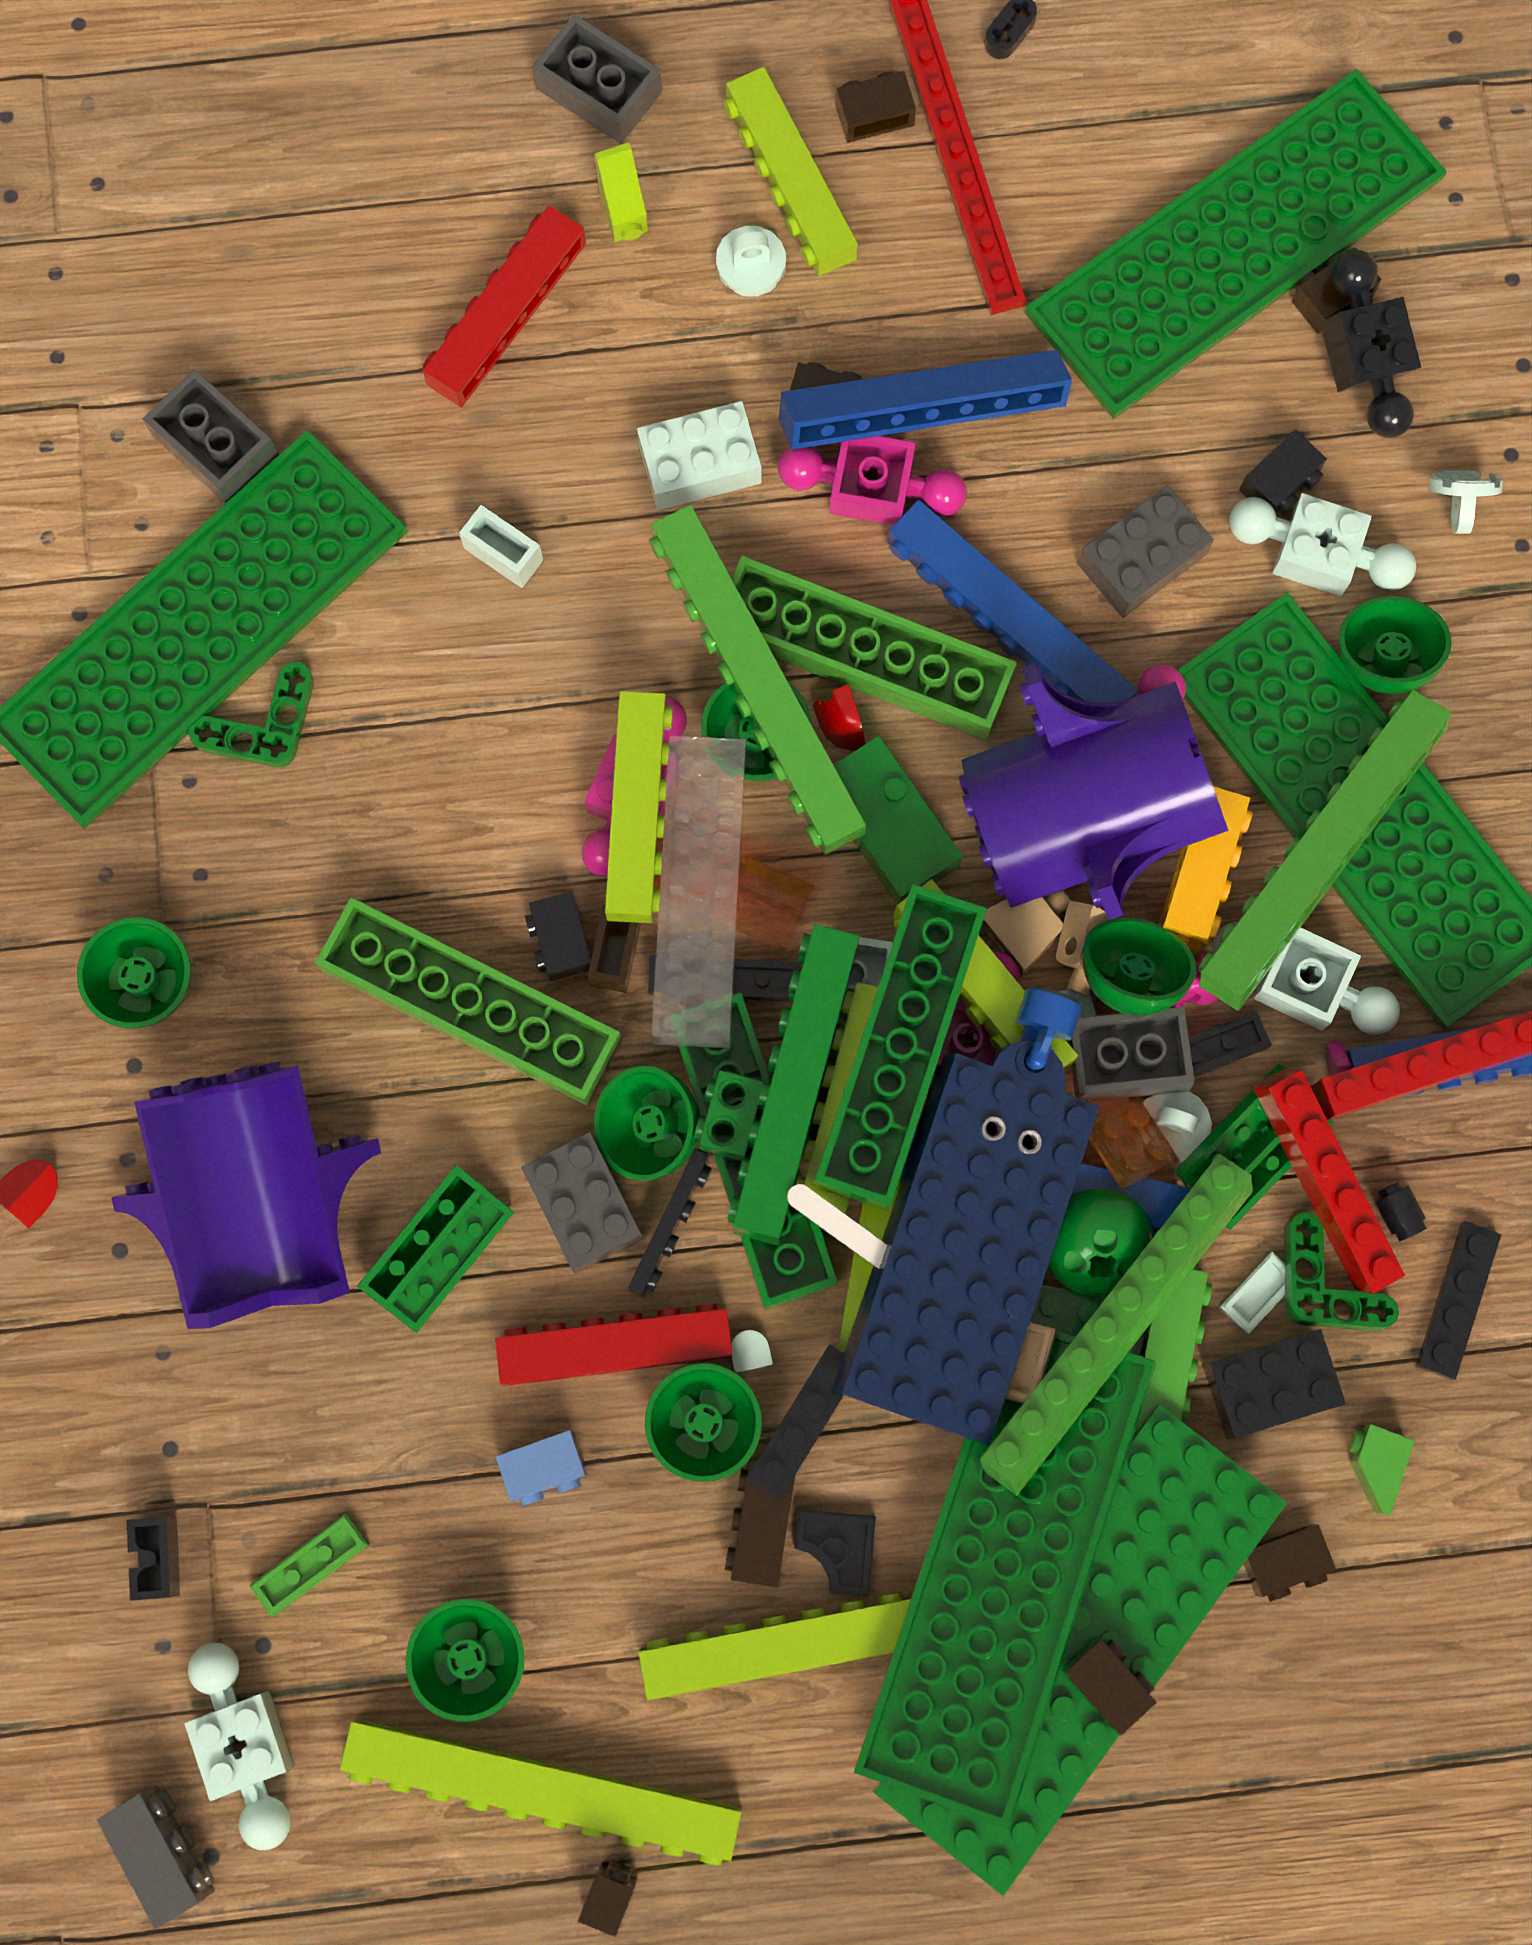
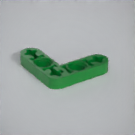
M290 662L281 668L265 728L211 716H202L189 728L188 735L191 742L198 750L204 753L271 767L282 768L288 766L294 760L314 687V679L309 668L300 662ZM296 673H300L303 680H305L304 683H297L294 692L297 698H301L300 701L290 697L292 685L288 678H295ZM292 706L297 709V716L291 723H281L278 721L277 714L282 707ZM207 727H210L214 734L224 736L225 746L221 747L223 743L219 738L208 737L206 742H203L202 738L198 735L199 732H205ZM240 733H247L252 736L251 746L244 751H238L233 748V740ZM260 737H263L262 741L265 745L277 747L279 741H282L287 751L280 752L278 757H274L270 749L260 747Z
M1302 1212L1288 1220L1284 1228L1285 1309L1290 1320L1305 1326L1365 1331H1382L1395 1324L1399 1315L1398 1305L1389 1295L1325 1289L1324 1230L1319 1218L1312 1213ZM1302 1223H1304L1306 1230H1311V1235L1306 1237L1305 1240L1303 1239V1233L1296 1230ZM1302 1245H1304V1249H1307L1296 1251V1249L1301 1247ZM1298 1259H1306L1313 1266L1311 1278H1303L1297 1273L1295 1265ZM1305 1298L1306 1304L1318 1306L1323 1303L1322 1309H1313L1305 1315L1304 1309L1298 1307L1297 1303ZM1341 1299L1348 1303L1351 1309L1348 1319L1344 1320L1336 1316L1333 1310L1335 1300ZM1378 1304L1379 1310L1386 1312V1317L1380 1319V1321L1377 1314L1366 1313L1361 1316L1362 1310L1372 1309Z

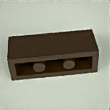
M750 1461L749 1469L741 1468L737 1491L745 1492L743 1507L734 1508L731 1531L738 1532L736 1548L728 1546L725 1570L732 1571L731 1580L778 1588L795 1476L782 1498L778 1500L747 1480L748 1475L756 1462Z

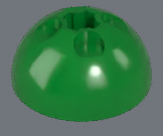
M1398 596L1378 597L1359 604L1346 615L1339 630V650L1346 669L1360 684L1372 691L1383 694H1405L1412 690L1420 689L1431 682L1446 664L1452 645L1450 630L1446 622L1435 610L1419 601Z
M724 683L708 700L701 720L702 738L710 758L725 773L739 780L767 782L776 779L769 765L773 758L767 748L761 750L758 744L748 741L749 739L755 741L752 730L756 727L750 716L744 718L741 715L734 700L738 694L733 685L726 686ZM789 683L803 711L805 712L809 722L812 725L811 713L805 699L800 694V692Z
M143 917L119 919L101 928L85 945L77 966L78 989L89 1010L104 1022L125 1029L150 1027L170 1017L184 1001L191 982L190 958L180 938L166 925ZM148 974H151L149 982L146 983Z
M1114 918L1095 926L1085 939L1082 963L1086 980L1094 994L1103 1003L1118 1012L1128 1015L1145 1016L1165 1011L1185 996L1195 979L1196 962L1189 947L1179 936L1157 923L1139 918Z
M637 1066L622 1071L606 1085L596 1105L594 1133L600 1153L616 1172L633 1180H654L671 1174L687 1161L698 1139L694 1138L700 1116L696 1100L689 1088L678 1077L666 1070L651 1066Z
M1088 1189L1071 1194L1047 1267L1048 1270L1061 1284L1075 1292L1092 1296L1110 1294L1154 1237L1153 1226L1148 1213L1132 1197L1111 1189Z
M693 1364L672 1372L656 1387L646 1408L645 1433L652 1453L669 1472L689 1481L711 1482L732 1475L751 1458L761 1435V1411L754 1392L739 1375L719 1365Z
M458 1599L446 1602L426 1614L417 1624L409 1639L405 1658L407 1678L418 1700L432 1713L442 1718L459 1722L483 1719L500 1710L516 1692L523 1675L525 1663L522 1639L510 1618L497 1607L473 1599ZM477 1648H478L477 1652H478V1654H479V1659H482V1660H478V1655H477V1653L475 1652V1650H476Z

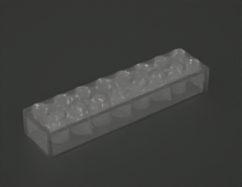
M669 736L651 1032L652 1041L655 1045L730 1048L746 769V739Z

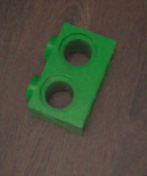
M719 1070L717 1080L710 1078L704 1101L710 1102L707 1117L699 1116L694 1138L700 1139V1150L740 1161L743 1160V1157L746 1158L749 1144L748 1138L753 1120H756L758 1114V1102L763 1081ZM731 1087L739 1088L745 1095L744 1100L735 1106L726 1104L722 1099L725 1090ZM721 1124L729 1125L735 1132L734 1137L727 1143L715 1141L712 1137V1132L716 1126Z

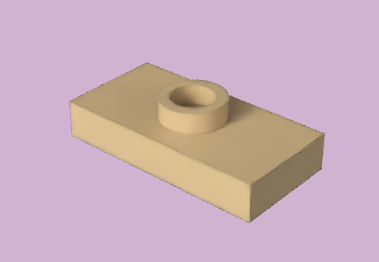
M1029 1323L1005 1399L1024 1404L1045 1377L1057 1334L1056 1329Z

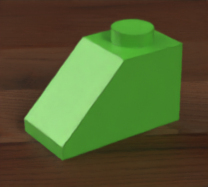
M1372 1424L1361 1425L1360 1430L1355 1429L1348 1445V1451L1352 1452L1350 1464L1374 1513L1391 1515L1415 1440Z

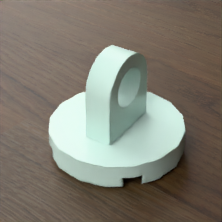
M743 226L732 230L721 240L716 250V270L721 282L726 287L728 286L733 289L735 293L742 296L757 297L773 290L781 277L783 278L786 272V252L782 241L772 231L760 226Z
M1443 470L1438 472V474L1431 473L1429 475L1428 490L1435 493L1452 495L1451 528L1453 534L1471 533L1474 524L1476 496H1492L1502 493L1503 478L1500 475L1491 473L1489 474V479L1480 478L1481 473L1473 470Z
M1187 1091L1151 1095L1148 1097L1136 1114L1134 1129L1147 1155L1162 1163L1179 1164L1211 1133L1212 1121L1208 1108L1201 1099Z

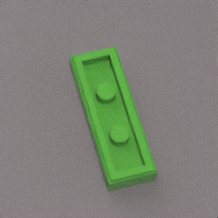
M345 1513L249 1586L271 1618H273L370 1544L348 1513Z

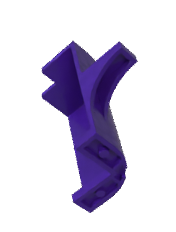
M1037 662L1022 667L1025 682L1019 684L1026 705L1034 704L1037 713L1032 715V719L1037 732L961 760L964 774L958 777L964 792L962 797L969 817L974 816L977 823L975 829L981 843L979 849L986 867L991 866L994 873L992 880L998 895L1005 894L1011 908L1088 881L1090 884L1088 886L1095 907L1103 906L1108 920L1122 916L1123 900L1128 888L1135 878L1150 864L1177 849L1229 831L1177 683L1175 681L1125 700L1105 703L1089 702L1073 698L1054 687L1045 678Z
M281 1061L260 1066H246L235 1069V1073L228 1075L223 1073L206 1078L196 1077L181 1081L180 1085L173 1087L168 1085L148 1090L149 1098L134 1101L153 1182L142 1181L125 1186L126 1193L111 1197L115 1212L129 1214L141 1221L161 1244L174 1272L187 1329L213 1328L271 1306L321 1304L350 1293L338 1241L337 1220L339 1205L345 1187L354 1172L367 1160L381 1154L378 1138L362 1140L361 1134H355L338 1139L340 1145L332 1147V1143L316 1146L298 1066L282 1068Z

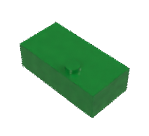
M877 736L834 764L838 775L866 824L865 835L855 839L853 842L896 904H899L908 897L912 884L922 887L931 879L936 883L961 866L963 855L880 736Z

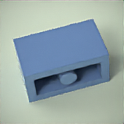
M571 1430L496 1456L510 1502L520 1500L522 1507L543 1500L542 1492L557 1487L558 1492L562 1493L581 1486L579 1478L587 1476L573 1431Z

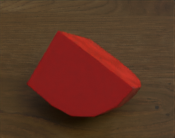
M848 684L831 691L833 698L824 701L821 699L816 700L813 708L819 726L826 738L837 747L852 751L859 749L866 742L857 707Z
M29 1160L16 1166L0 1180V1204L27 1228H30L54 1200L58 1187L56 1171L50 1163L43 1160Z

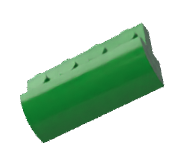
M1278 1063L1263 1080L1288 1068ZM1254 1089L1174 1170L1190 1190L1218 1154L1251 1174L1253 1192L1226 1225V1228L1230 1230L1292 1166ZM1328 1121L1329 1125L1331 1126L1334 1123V1121Z
M455 1164L358 1283L357 1287L417 1333L514 1212Z

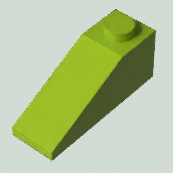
M628 142L595 153L601 207L614 242L621 240L632 241L639 238L643 233L648 232L647 214L632 148Z

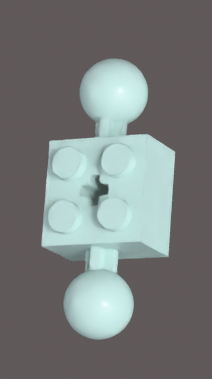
M1302 493L1299 497L1290 521L1276 517L1273 507L1267 501L1258 497H1249L1241 500L1230 513V530L1239 541L1246 544H1259L1271 538L1282 542L1272 574L1334 595H1343L1351 582L1355 567L1368 570L1372 581L1378 587L1390 591L1399 590L1407 586L1416 573V559L1407 547L1397 543L1383 545L1377 550L1363 546L1372 516Z
M1230 923L1221 927L1213 939L1214 953L1222 945L1220 942L1221 936ZM1301 927L1263 977L1253 997L1254 1000L1320 1031L1331 1024L1339 1006L1351 1011L1354 1024L1361 1031L1371 1035H1380L1390 1031L1396 1025L1400 1016L1399 1002L1389 990L1382 987H1368L1359 991L1348 986L1361 955ZM1304 971L1310 974L1309 984L1305 983L1300 976Z
M208 1643L198 1648L191 1656L188 1664V1676L194 1688L201 1693L210 1695L215 1712L184 1724L209 1800H215L241 1789L246 1806L239 1818L240 1835L250 1847L257 1850H270L280 1845L287 1837L291 1826V1818L287 1807L280 1800L268 1796L263 1780L294 1768V1764L270 1692L267 1691L237 1702L232 1687L239 1675L237 1655L227 1645ZM235 1735L238 1741L245 1739L247 1747L242 1750V1755L233 1748Z

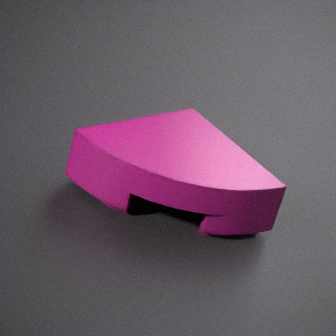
M1340 1041L1326 1043L1329 1076L1350 1070L1351 1063Z

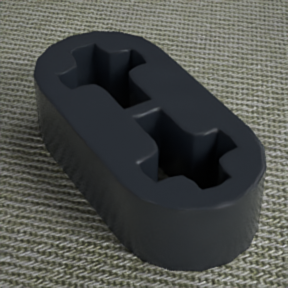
M1010 0L988 27L985 36V49L991 57L996 59L1009 57L1031 31L1037 15V6L1033 0ZM1022 10L1027 12L1026 16L1022 15L1016 23L1013 22L1015 13L1019 14ZM1005 32H1008L1006 42L1002 41L999 45L995 43V38L1000 39Z

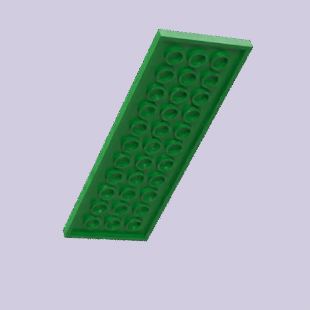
M1355 69L1027 305L1024 313L1051 346L1058 350L1062 359L1114 420L1296 287L1298 281L1312 271L1315 273L1321 269L1335 254L1347 250L1444 179L1447 171L1363 75Z
M306 430L0 707V743L85 829L186 737L189 728L199 718L210 715L408 533L406 526Z
M1288 592L1178 669L1186 683L1185 700L1293 838L1301 839L1307 831L1305 826L1310 816L1316 809L1320 811L1324 809L1328 803L1326 798L1331 788L1337 781L1341 783L1345 781L1349 775L1347 770L1357 754L1364 755L1370 747L1368 746V741L1378 726L1384 728L1390 721L1363 686L1352 677L1343 661ZM1422 763L1331 887L1444 1030L1532 965V899L1425 764Z
M1057 1331L1045 1375L1076 1336ZM1127 1353L1017 1496L988 1475L980 1459L1023 1403L1008 1399L1004 1400L990 1446L967 1438L964 1439L853 1773L1010 1830L1156 1366L1155 1360Z
M1157 1405L1132 1439L1010 1830L882 1783L876 1786L873 1793L1000 1895L1004 1896L1119 1737V1734L1112 1729L1062 1672V1669L1094 1639L1100 1638L1105 1644L1111 1639L1127 1656V1659L1122 1662L1133 1675L1140 1671L1152 1686L1155 1687L1286 1506L1287 1502L1161 1405Z

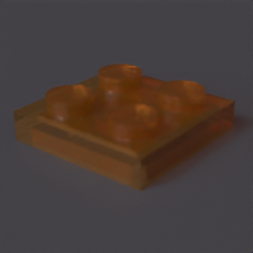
M1139 1097L1097 1113L1089 1140L1121 1190L1170 1169L1180 1161Z

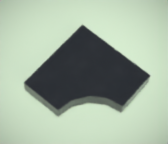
M798 1509L794 1549L810 1553L822 1564L828 1576L829 1592L869 1596L876 1517Z

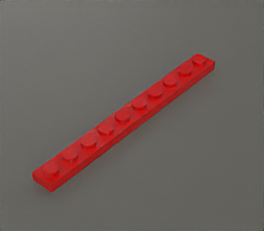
M889 0V6L990 315L1024 307L1026 298L928 1Z

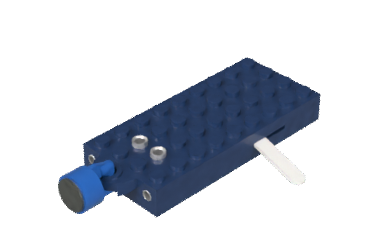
M1031 986V988L1025 990L1016 1018V1023L1024 1027L1019 1042L1002 1047L994 1054L989 1065L958 1053L943 1056L882 1241L807 1186L796 1184L788 1190L787 1200L792 1207L873 1265L832 1388L833 1392L990 1446L1100 1107L1064 1093L1066 1076L1063 1064L1051 1049L1052 1046H1050L1053 1038L1062 1040L1072 1039L1082 1009L1079 1001L1075 998L1052 989Z

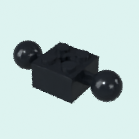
M1348 250L1335 259L1331 267L1330 276L1334 288L1342 295L1349 297L1352 309L1339 312L1320 322L1338 393L1371 384L1375 398L1367 409L1368 425L1380 437L1395 438L1404 434L1410 428L1414 419V409L1411 401L1405 395L1395 391L1393 379L1422 367L1404 297L1373 304L1370 290L1377 280V264L1374 258L1363 250Z

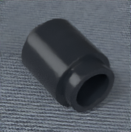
M1396 1182L1378 1191L1380 1199L1374 1203L1390 1234H1395L1399 1242L1427 1229L1423 1221L1426 1217L1409 1185L1401 1188L1399 1182Z

